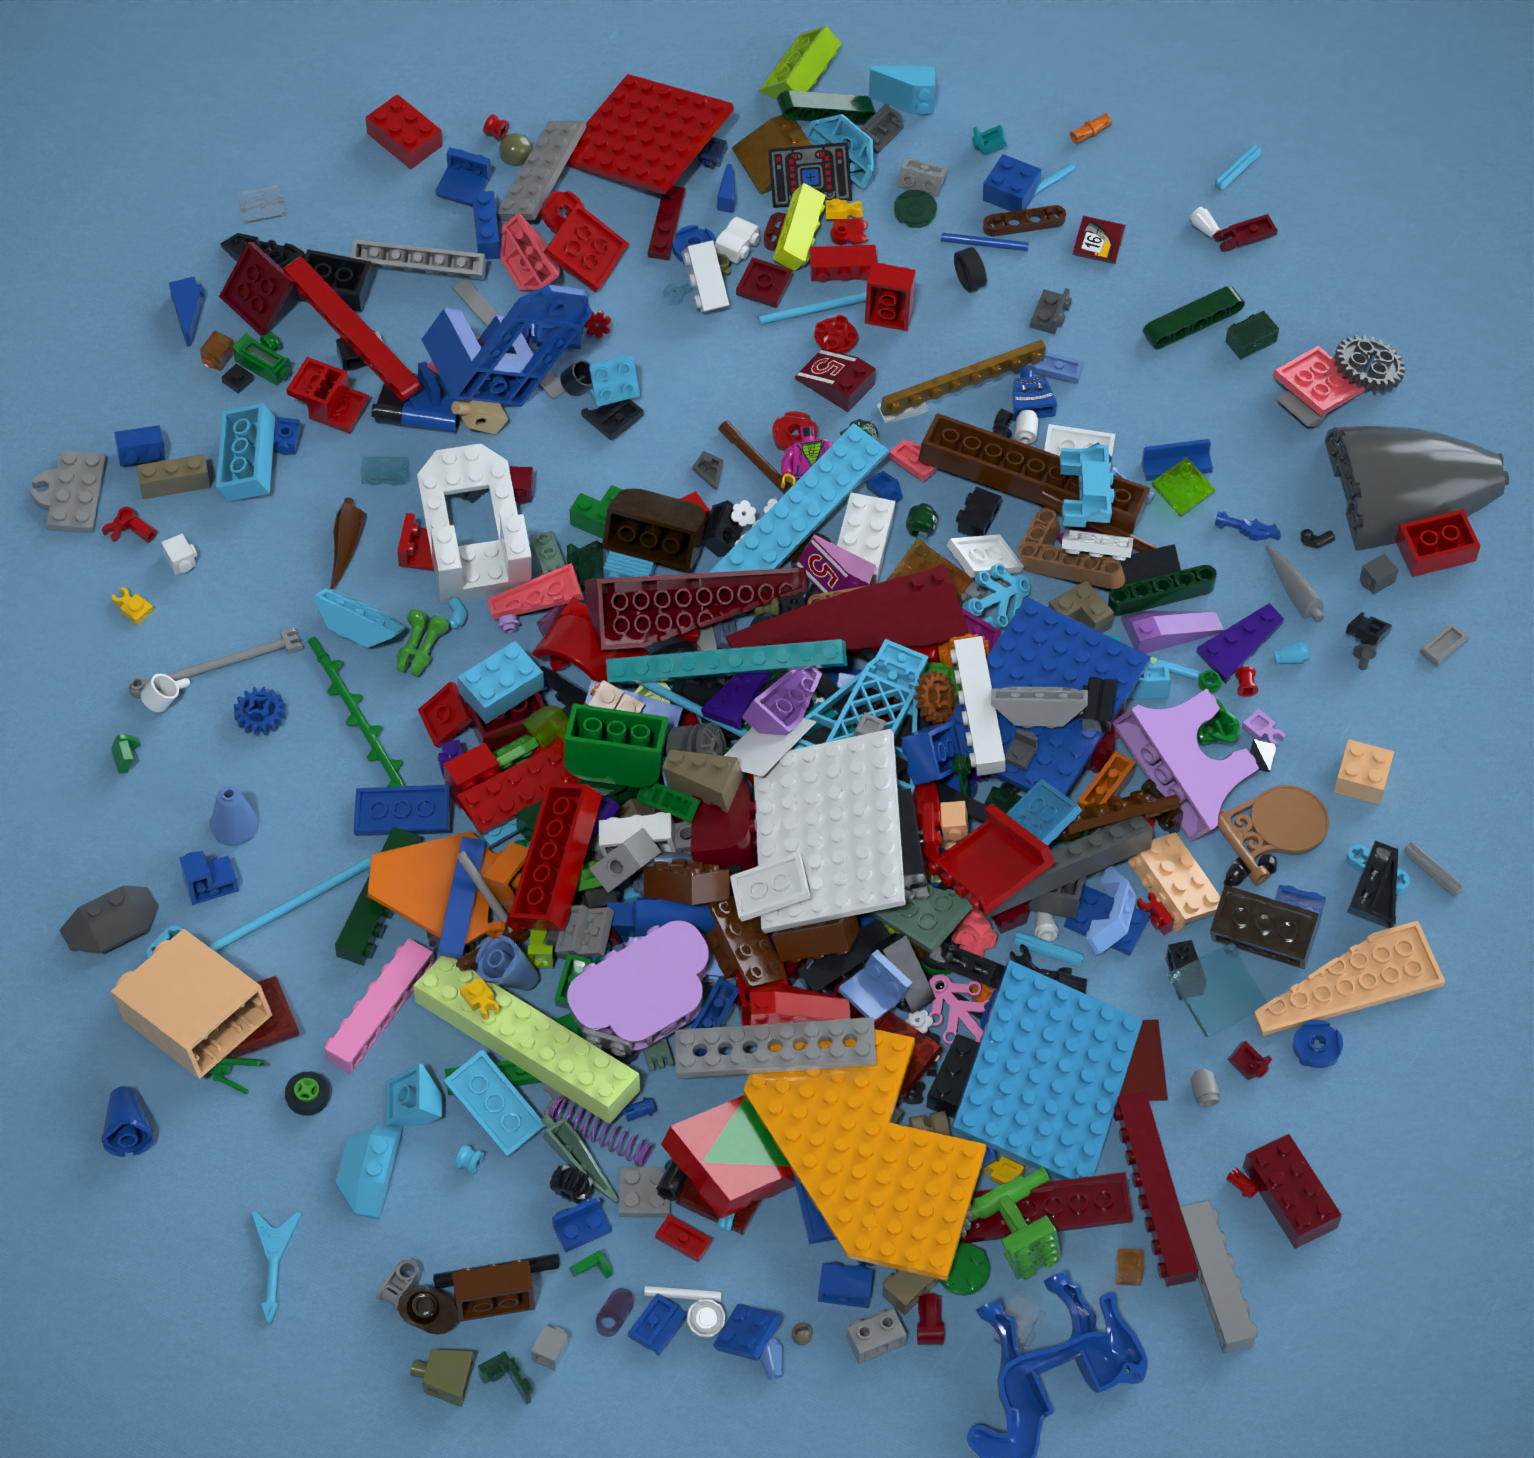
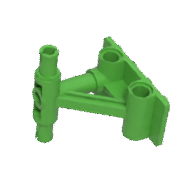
M1043 1166L1024 1177L1018 1175L1013 1180L994 1188L981 1197L975 1198L971 1205L972 1221L978 1218L986 1219L997 1212L1001 1213L1012 1233L1001 1239L1002 1245L1006 1250L1004 1255L1017 1280L1022 1278L1027 1280L1037 1273L1036 1270L1044 1266L1046 1268L1052 1267L1062 1257L1057 1230L1049 1218L1044 1216L1027 1225L1015 1204L1029 1196L1030 1190L1050 1181Z

